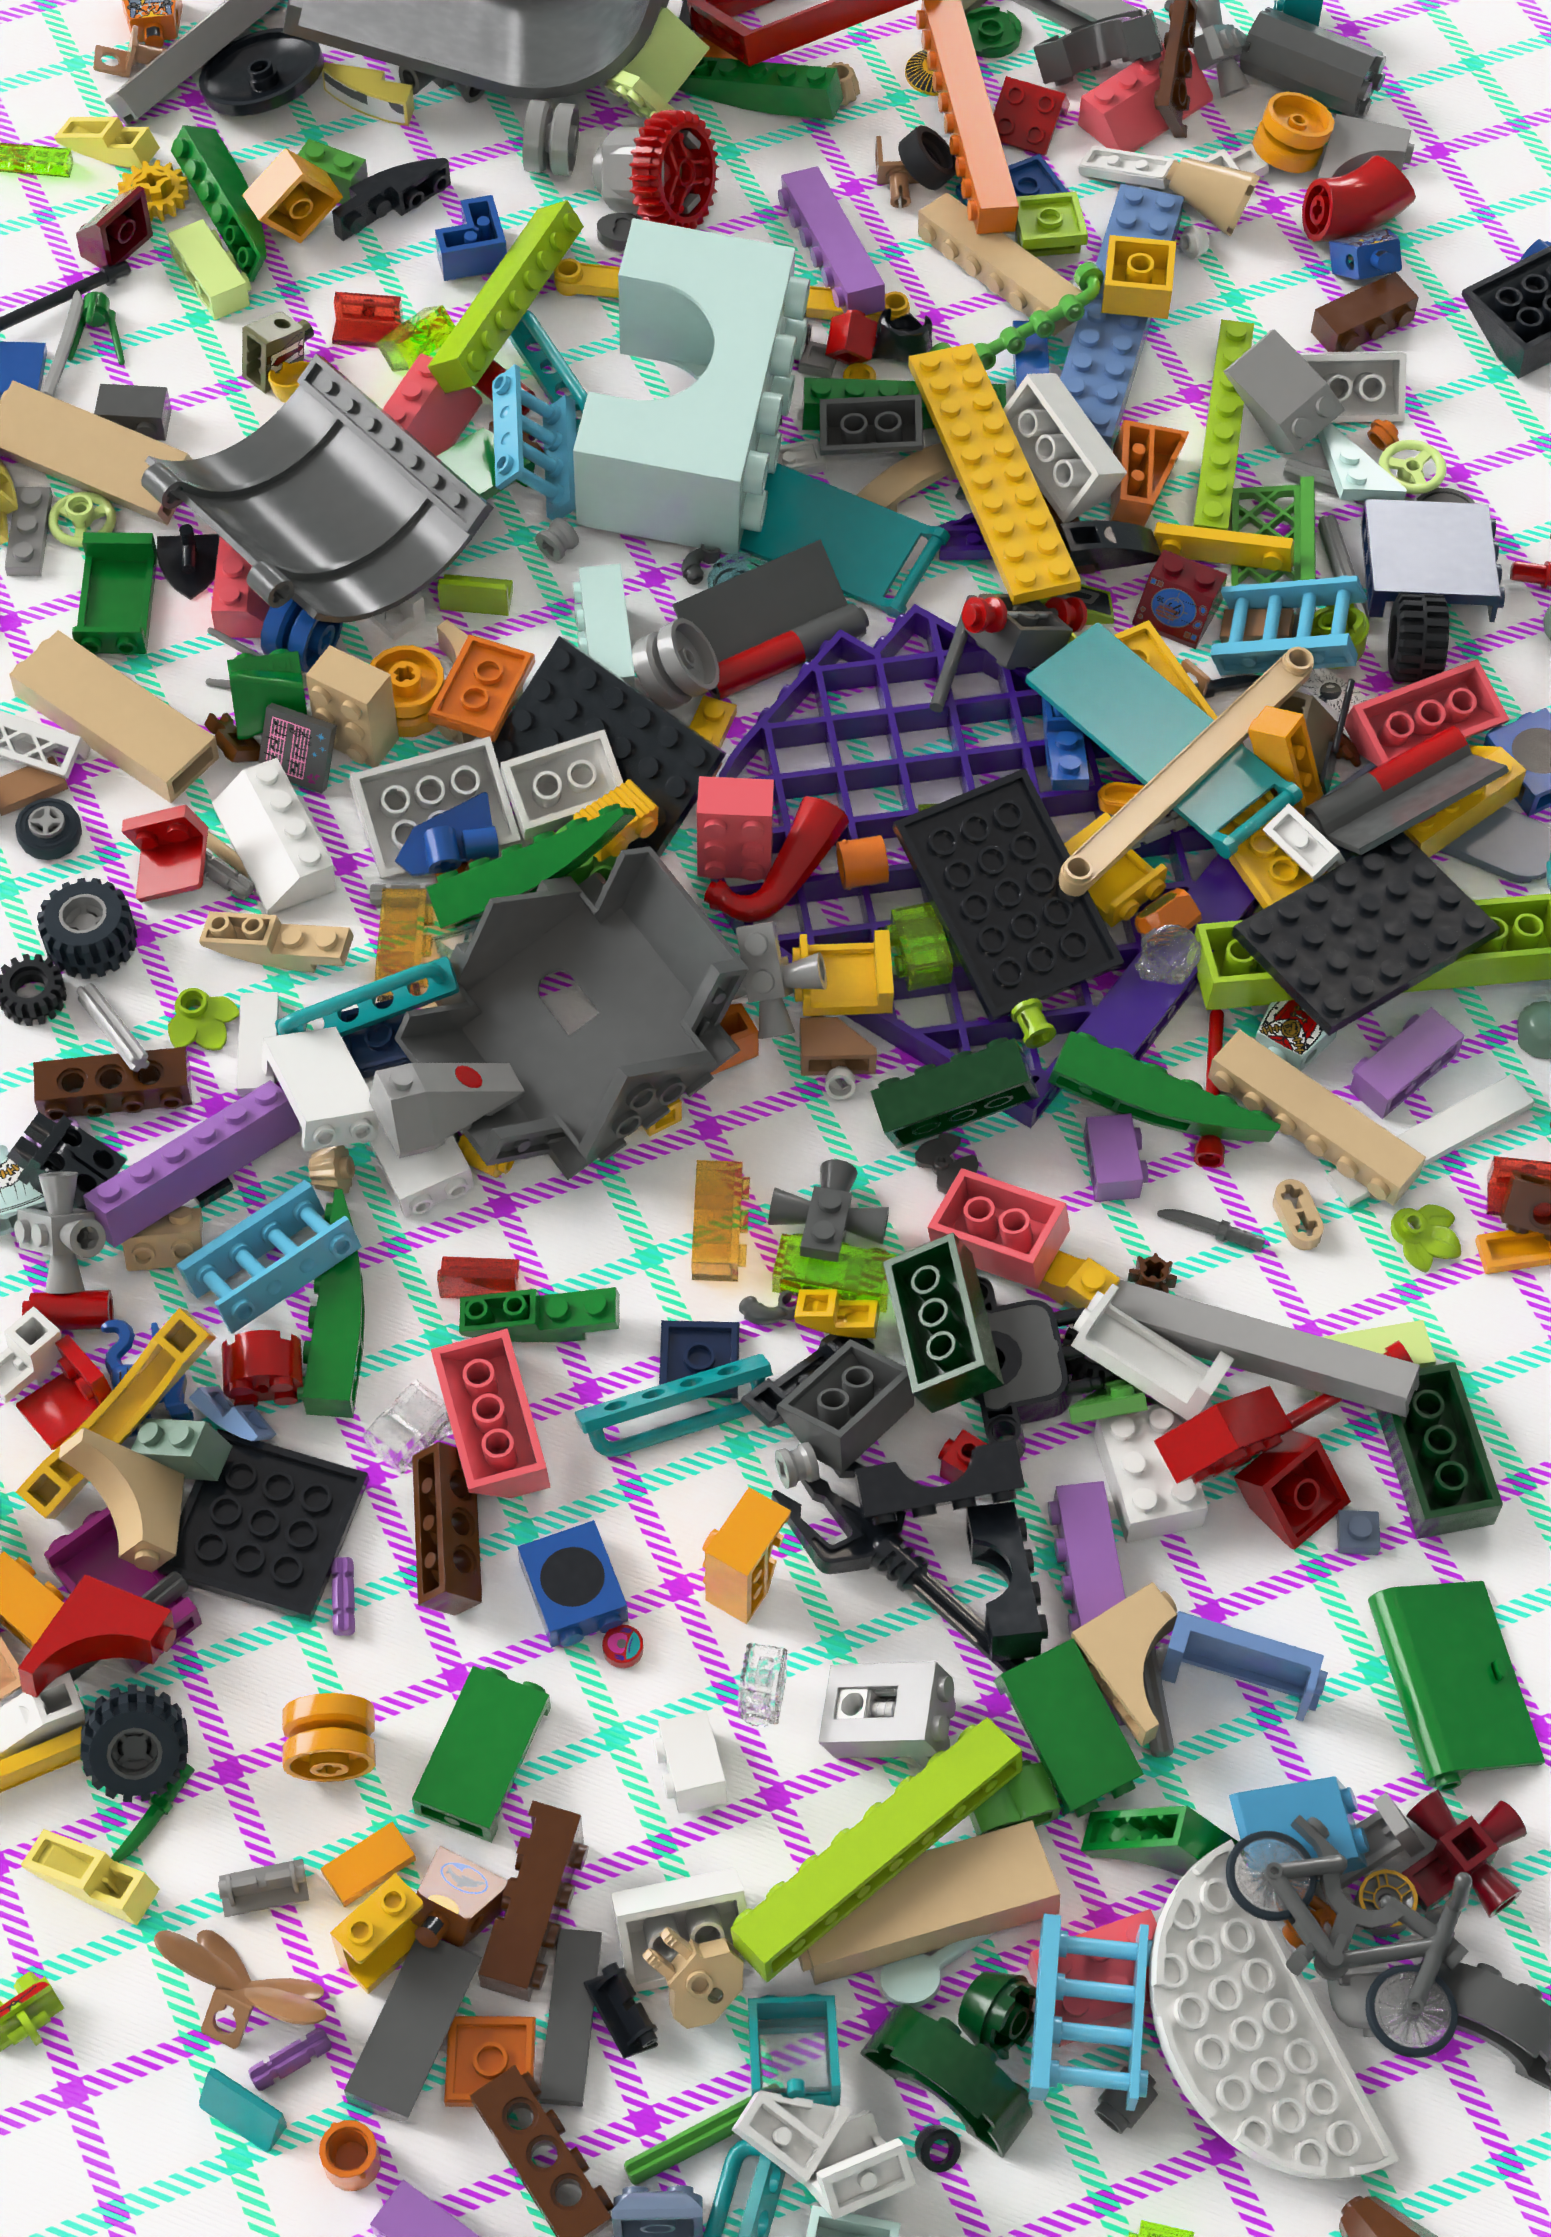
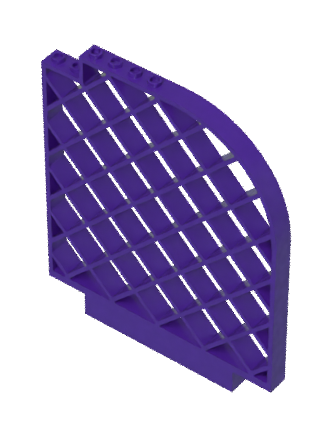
M914 604L906 614L901 613L897 617L892 630L886 637L881 636L873 648L841 629L831 640H825L815 658L811 662L807 661L803 664L797 678L791 685L786 684L781 689L775 703L770 708L766 707L762 710L756 724L730 754L718 777L737 778L760 749L764 751L769 775L750 777V779L774 780V803L779 827H773L772 854L780 852L791 828L786 799L836 793L839 808L845 812L849 820L848 827L837 842L844 839L852 840L881 835L883 839L897 838L892 828L895 821L929 808H916L910 783L959 777L962 793H966L975 789L972 775L1016 769L1022 770L1024 768L1050 817L1094 812L1095 819L1105 813L1099 808L1098 791L1106 784L1101 782L1096 759L1111 756L1083 733L1089 773V790L1040 792L1034 767L1047 766L1044 739L1027 741L1022 717L1043 715L1042 696L1025 682L1026 676L1033 670L1028 667H1016V669L1010 670L1000 666L996 662L997 659L987 650L977 646L976 640L968 635L955 676L983 672L998 681L1001 694L954 699L952 688H950L942 712L932 711L929 707L930 703L893 707L888 684L932 678L936 679V683L938 682L956 627ZM913 634L927 641L929 652L895 656ZM840 659H843L847 662L836 664ZM875 686L880 709L831 715L827 692ZM811 692L815 693L819 717L786 721ZM1008 719L1013 740L1012 744L966 749L960 725ZM947 727L952 747L951 752L904 758L899 733ZM886 735L891 759L842 766L837 741ZM825 743L830 767L780 774L775 749ZM1139 780L1122 781L1124 783L1144 785ZM898 786L903 810L853 817L848 791ZM1187 826L1177 832H1174L1172 829L1170 830V835L1146 845L1141 842V847L1134 849L1141 858L1169 855L1176 882L1166 883V888L1160 896L1176 888L1184 889L1191 895L1201 912L1202 920L1197 924L1245 920L1251 917L1260 906L1229 859L1223 858L1218 853L1196 881L1191 879L1184 852L1214 849L1212 843L1193 826ZM911 864L890 865L888 883L857 887L851 890L843 888L839 872L810 876L786 904H795L801 932L778 935L781 956H788L789 963H792V948H799V934H807L809 945L873 943L874 930H889L891 946L932 940L939 969L893 975L894 1001L944 994L951 1024L914 1029L897 1019L894 1002L893 1013L844 1016L923 1064H936V1067L951 1062L950 1058L955 1053L949 1049L957 1048V1053L971 1051V1046L985 1045L998 1038L1007 1037L1008 1040L1013 1038L1021 1040L1023 1053L1026 1056L1040 1098L1002 1112L1031 1129L1062 1090V1088L1047 1082L1058 1056L1046 1071L1042 1069L1037 1048L1031 1049L1025 1046L1023 1041L1024 1033L1019 1024L1013 1022L1011 1015L991 1023L989 1019L964 1022L958 992L974 989L962 966L952 967L946 943L947 936ZM725 878L710 880L717 883L719 880L725 881ZM764 882L731 886L730 889L739 895H751L757 892ZM921 888L926 915L876 922L870 894ZM858 896L863 924L812 930L807 903ZM1148 899L1139 907L1136 913L1141 912L1155 900ZM723 913L735 934V928L754 924L735 920ZM1136 914L1127 921L1122 920L1127 943L1116 946L1124 960V964L1112 971L1126 970L1097 1006L1093 1005L1088 982L1073 987L1078 1006L1042 1011L1047 1022L1056 1029V1035L1070 1033V1031L1087 1033L1095 1037L1099 1044L1111 1049H1123L1129 1052L1133 1059L1140 1061L1199 985L1197 978L1198 970L1192 950V942L1197 924L1186 932L1176 933L1172 937L1163 935L1155 939L1150 938L1145 943L1142 940L1141 933H1138L1135 927Z

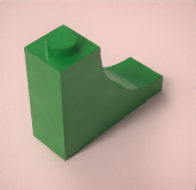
M1188 1806L1090 1812L1081 1852L1090 1858H1111L1137 1862L1183 1877L1196 1862L1210 1851L1231 1839L1234 1845L1238 1841ZM1242 1850L1239 1854L1246 1866V1859Z

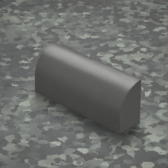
M415 1938L344 2089L348 2103L391 2120H408L481 1962V1956L440 1940L436 1947L428 1948L419 1943Z

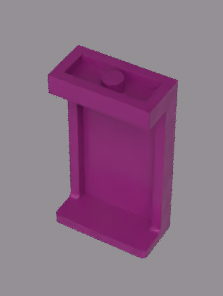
M108 1507L88 1515L79 1528L69 1535H62L55 1539L44 1553L49 1569L70 1594L85 1574L139 1597L166 1577L158 1573L157 1569L154 1572H149L118 1558L117 1530ZM181 1595L166 1607L172 1610L174 1629H176V1638L173 1645L202 1624L198 1609L188 1596L183 1598ZM124 1659L135 1674L149 1664L143 1661Z

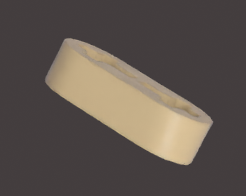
M1288 1179L1280 1182L1276 1187L1272 1203L1288 1241L1292 1246L1300 1250H1311L1317 1247L1321 1241L1324 1225L1309 1190L1305 1184L1298 1180ZM1289 1193L1292 1198L1298 1197L1296 1209L1290 1199L1284 1200L1285 1194ZM1300 1220L1306 1230L1313 1229L1311 1236H1307L1304 1231L1298 1232Z

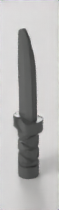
M1163 1209L1157 1212V1216L1215 1235V1239L1224 1242L1228 1240L1258 1252L1262 1251L1266 1240L1265 1237L1232 1227L1230 1225L1231 1222L1225 1220L1219 1222L1205 1216L1176 1209Z

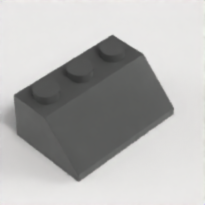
M921 394L820 399V456L923 451L924 449Z
M850 1339L777 1404V1412L800 1443L809 1442L818 1461L843 1473L914 1406V1395L912 1394L906 1366Z

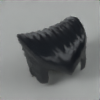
M891 308L885 309L882 312L877 324L876 344L873 349L872 359H895L908 363L909 356L930 351L932 348V321L930 317L925 315V324L922 326L911 313L895 320H890Z

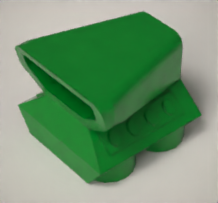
M276 649L269 655L262 656L242 653L234 659L227 660L238 740L249 739L263 733L266 707L271 703L307 715L298 651L291 652L287 649Z

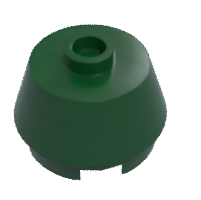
M989 1971L981 1973L971 1983L963 1996L958 2013L959 2027L975 2045L976 2043H981L992 2050L998 2058L1008 2060L1010 2048L1014 2044L1023 2047L1033 2031L1035 2012L1032 2011L1034 1999H1036V1987L1029 1984L1027 1978L1023 1975Z

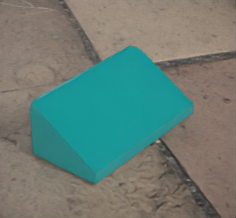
M216 2068L209 2070L199 2099V2107L264 2152L271 2151L287 2128L283 2113Z

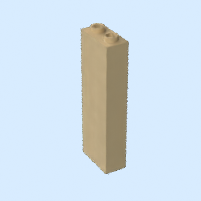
M14 380L9 389L4 391L0 399V455L84 491L102 495L115 504L168 526L177 507L172 509L165 508L142 486V476L146 469L150 467L145 460L148 456L170 461L192 460L188 453Z
M59 630L49 639L43 640L38 648L24 661L19 662L9 674L16 697L68 733L82 737L91 749L169 803H172L220 758L214 735Z
M1030 1820L925 1851L798 1957L802 1971L810 1970L814 1984L818 1985L937 1950L964 1939L988 1935L1042 1919L1044 1914H1059L1061 1894L1033 1821Z

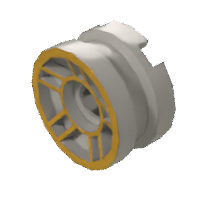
M1388 1869L1374 1871L1365 1877L1354 1898V1905L1371 1911L1381 1909L1378 1901L1385 1895L1394 1896L1414 1911L1417 1910L1418 1895L1411 1881L1398 1871ZM1398 1921L1389 1928L1363 1929L1374 1936L1387 1938L1389 1935L1400 1934L1407 1926Z

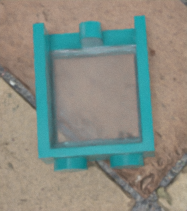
M812 1993L794 1997L766 1995L760 1998H748L751 2097L761 2090L781 2094L783 2097L790 2099L798 2097L813 2100V2103L836 2107L840 2105L841 2082L835 1995Z

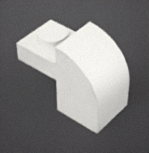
M34 1306L3 1331L8 1347L0 1353V1399L6 1404L33 1381L39 1386L54 1370L57 1360L61 1358V1354L55 1345V1342L62 1338L61 1331Z

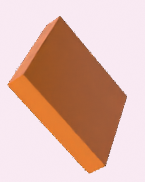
M455 2016L448 2031L445 2107H474L470 2095L514 2065L521 2075L528 2071L534 2079L536 2017Z

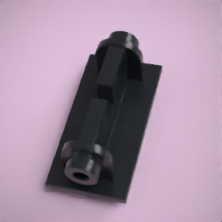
M614 1962L602 1969L603 1975L583 1983L623 2059L658 2046L656 2042L658 2037L655 2034L658 2028L655 2024H652L642 2003H635L633 1997L636 1995V1992L626 1976L627 1971L624 1967L619 1968L617 1962Z

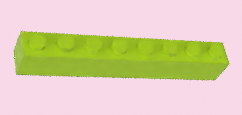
M568 200L536 210L427 366L445 394L472 387L478 383L584 228L579 216L575 213Z
M1221 319L1193 518L1194 527L1228 530L1244 402L1223 371L1251 348L1254 323Z
M988 1717L977 1726L975 1724L968 1726L960 1734L955 1744L946 1751L940 1750L935 1753L927 1762L926 1767L915 1777L908 1776L903 1779L896 1787L894 1794L883 1803L876 1802L865 1812L863 1819L851 1829L845 1828L834 1837L831 1845L820 1855L814 1854L808 1857L800 1866L798 1873L787 1882L781 1881L774 1885L767 1893L764 1901L754 1909L748 1908L741 1912L730 1928L733 1947L768 1983L1022 1771V1749Z

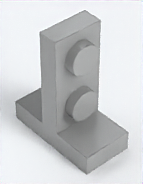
M1387 1792L1372 1801L1378 1811L1356 1824L1357 1828H1363L1369 1843L1370 1852L1364 1853L1368 1867L1342 1874L1339 1879L1342 1889L1403 1850H1406L1412 1858L1426 1849Z

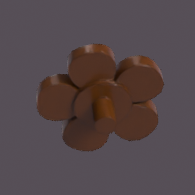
M1343 733L1339 751L1336 754L1337 759L1340 760L1343 757L1346 761L1350 760L1352 765L1358 768L1362 764L1361 755L1351 740Z

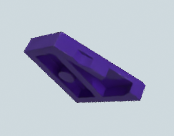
M972 512L964 515L959 520H951L938 525L950 534L947 544L941 545L938 550L939 561L993 560Z

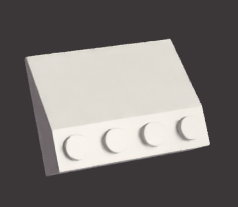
M490 736L350 774L349 784L381 879L406 873L395 862V859L413 827L483 792L488 793L492 826L496 828L499 847L521 840Z

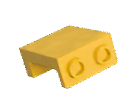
M1107 812L1064 843L1070 856L1111 818ZM1130 849L1088 889V892L1102 919L1112 928L1121 920L1127 921L1132 918L1139 907L1148 899L1155 900L1162 894L1166 888L1165 880L1168 868L1163 863L1153 868L1134 850Z
M874 930L873 943L809 945L807 934H799V948H792V962L820 952L824 959L827 974V988L825 990L794 988L795 1002H802L803 1016L893 1013L894 985L889 930Z
M396 1873L330 1932L340 1966L367 1994L372 1992L406 1960L416 1938L415 1930L418 1926L413 1924L410 1919L423 1908V1901Z

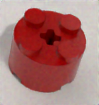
M255 1330L235 1335V1342L230 1345L227 1339L222 1343L223 1393L228 1398L234 1400V1406L253 1404L254 1407H257L259 1401L274 1400L275 1404L282 1406L298 1402L297 1387H303L302 1348L299 1337L291 1334V1340L280 1337V1331Z

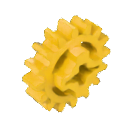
M156 160L154 165L151 166L146 161H143L142 168L139 169L136 166H131L132 174H122L123 182H118L117 184L118 195L137 186L143 187L145 189L151 222L154 217H158L163 222L165 221L166 214L175 217L177 216L176 208L183 210L186 208L185 201L190 198L187 177H183L182 169L173 170L172 163L169 162L163 167L160 165V160Z

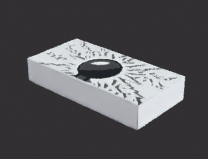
M1327 668L1313 669L1309 679L1297 692L1314 696L1328 713L1339 721L1347 682ZM1354 688L1348 713L1354 705L1370 699Z

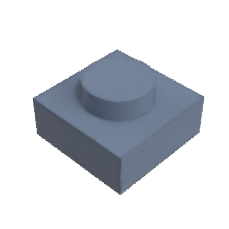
M1338 1510L1336 1516L1338 1553L1378 1555L1381 1549L1379 1512Z

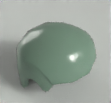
M1533 1002L1524 1007L1523 1011L1519 1014L1517 1020L1518 1045L1533 1057L1546 1060L1551 1059V1002Z

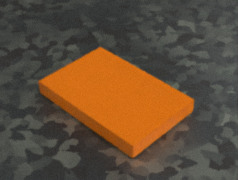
M469 634L428 713V721L479 738L490 736L491 741L495 742L535 664V654Z

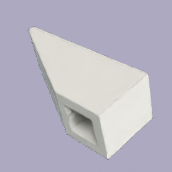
M70 1672L57 1677L37 1698L23 1692L0 1708V1760L85 1725L86 1712Z

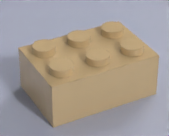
M329 645L306 674L312 717L337 725L333 749L348 755L356 763H364L373 768L378 767L399 740L391 674Z

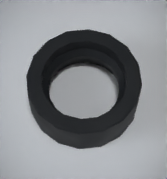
M920 125L899 142L898 151L902 163L910 175L925 188L936 191L956 175L955 155H951L950 147L946 141L928 126Z

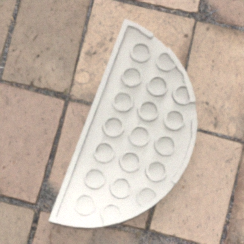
M1231 1839L1203 1856L1179 1880L1167 1899L1154 1933L1149 1962L1150 2005L1155 2030L1169 2068L1189 2102L1216 2133L1248 2157L1272 2169L1310 2179L1337 2180L1361 2176L1387 2167L1400 2159L1303 1974L1301 1973L1299 1976H1296L1286 1967V1962L1292 1953L1275 1921L1262 1920L1252 1916L1237 1904L1229 1891L1226 1881V1864L1230 1852L1235 1846ZM1239 1854L1235 1863V1879L1240 1892L1254 1906L1269 1911Z

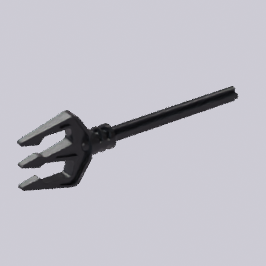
M854 1461L843 1473L835 1469L833 1470L839 1478H854L855 1469L866 1466ZM820 1477L819 1480L813 1482L802 1480L801 1483L812 1500L824 1504L848 1537L833 1545L829 1544L801 1518L802 1504L777 1490L772 1491L771 1500L791 1510L787 1524L815 1566L822 1573L831 1575L867 1570L872 1566L880 1572L888 1570L886 1578L890 1581L898 1580L896 1587L900 1591L904 1592L908 1589L914 1591L991 1661L985 1623L928 1572V1560L922 1556L914 1557L916 1550L913 1547L903 1548L905 1540L901 1537L906 1513L896 1514V1522L873 1526L872 1519L863 1521L860 1507L832 1492L827 1481ZM1022 1658L994 1661L992 1663L1004 1673L1026 1662V1660Z

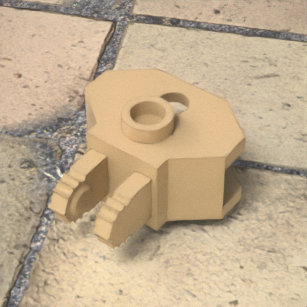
M665 1928L660 1936L667 1946L678 1952V1955L670 1963L658 1951L648 1948L642 1956L649 1965L666 1978L669 1987V2006L673 2018L686 2029L714 2023L743 1990L744 1962L739 1957V1952L726 1938L698 1944L693 1939L687 1942L671 1928Z

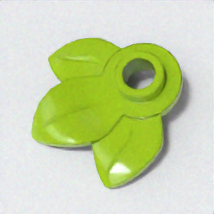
M198 988L185 989L175 1001L176 1015L168 1024L170 1042L175 1048L187 1047L195 1041L198 1046L206 1050H221L227 1041V1030L224 1023L236 1019L240 1015L235 1003L227 997H209L207 993ZM192 1006H199L195 1010H188Z
M1427 1204L1418 1211L1413 1208L1400 1209L1392 1217L1391 1234L1398 1243L1403 1245L1404 1257L1416 1269L1427 1273L1431 1268L1433 1257L1455 1259L1461 1256L1460 1241L1456 1234L1449 1229L1455 1220V1216L1448 1209L1438 1205Z

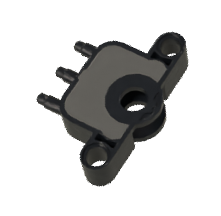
M978 1276L982 1296L986 1298L984 1304L998 1362L1000 1365H1003L1000 1370L1004 1385L974 1396L971 1399L975 1403L980 1404L988 1444L998 1442V1439L1004 1435L1014 1436L1013 1439L1016 1440L1020 1459L1026 1448L1022 1424L1061 1415L1068 1409L1072 1396L1102 1389V1379L1097 1376L1069 1381L1065 1361L1084 1358L1086 1355L1072 1347L1071 1344L1062 1346L1058 1327L1075 1324L1085 1307L1053 1312V1309L1047 1303L1039 1300H1025L998 1306L991 1282L984 1277Z

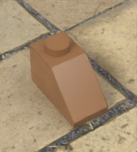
M811 1016L809 1018H800L799 1048L801 1076L827 1075L831 1069L837 1066L849 1068L853 1075L876 1074L877 1048L838 1017Z

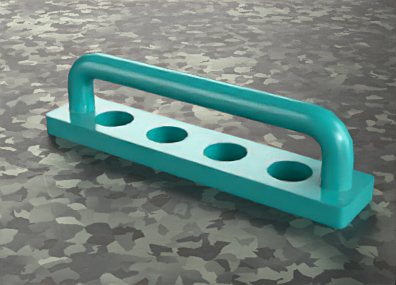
M527 310L508 337L550 402L553 404L562 397L556 393L559 389L568 388L571 393L569 397L575 400L576 411H581L583 414L587 392L536 316ZM538 343L541 350L530 351L527 349V346ZM550 365L554 367L556 372L547 374L542 371V368ZM576 419V431H577V433H578V429H579V425H580L581 419Z
M445 956L425 964L416 965L292 1012L276 1020L275 1026L278 1035L304 1032L308 1022L323 1018V1029L336 1027L340 1036L343 1037L404 1014L407 1011L415 1010L457 994L460 988L452 963ZM427 979L428 989L424 994L414 996L410 993L412 983ZM392 992L394 997L392 1004L385 1009L377 1008L375 1003L377 996ZM353 1005L359 1007V1013L355 1020L351 1022L342 1021L341 1012L343 1009Z
M757 1354L590 1406L574 1413L577 1424L584 1434L588 1433L593 1448L601 1455L617 1457L753 1413L741 1402H737L616 1441H608L603 1428L747 1383L751 1384L753 1390L764 1382L766 1377L772 1376L773 1373L770 1362L763 1354Z
M744 2139L736 2142L730 2148L725 2158L703 2237H722L744 2159L748 2156H758L759 2161L737 2237L769 2236L786 2172Z

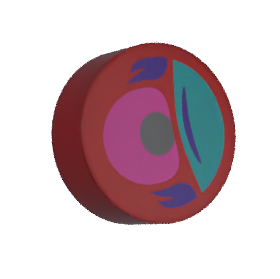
M620 1625L609 1629L602 1641L604 1658L610 1665L616 1668H629L637 1664L644 1651L643 1638L639 1631L629 1625Z

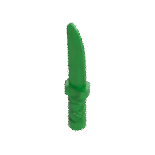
M186 1764L185 1769L180 1770V1779L175 1785L167 1782V1792L160 1796L156 1793L153 1794L151 1800L148 1801L151 1806L111 1857L113 1861L119 1863L130 1856L147 1838L163 1815H168L173 1808L171 1802L174 1801L178 1792L183 1788L184 1783L188 1781L195 1771L192 1766Z

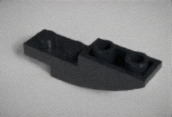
M435 158L402 164L378 172L349 187L350 200L332 211L335 235L342 241H345L377 219L387 215L391 210H395L400 216H403L412 209L419 207L432 196L444 191L446 187L451 185L449 161L446 158Z
M1094 520L1061 523L1059 533L1075 567L1094 564L1096 571L1157 562L1161 555L1152 529L1141 525L1119 521Z

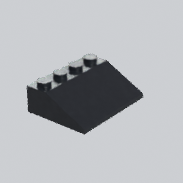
M1551 246L1463 289L1461 293L1495 355L1518 379L1551 363Z

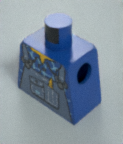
M1389 229L1329 241L1332 274L1363 280L1402 270L1400 240ZM1349 254L1353 257L1351 263L1348 261Z

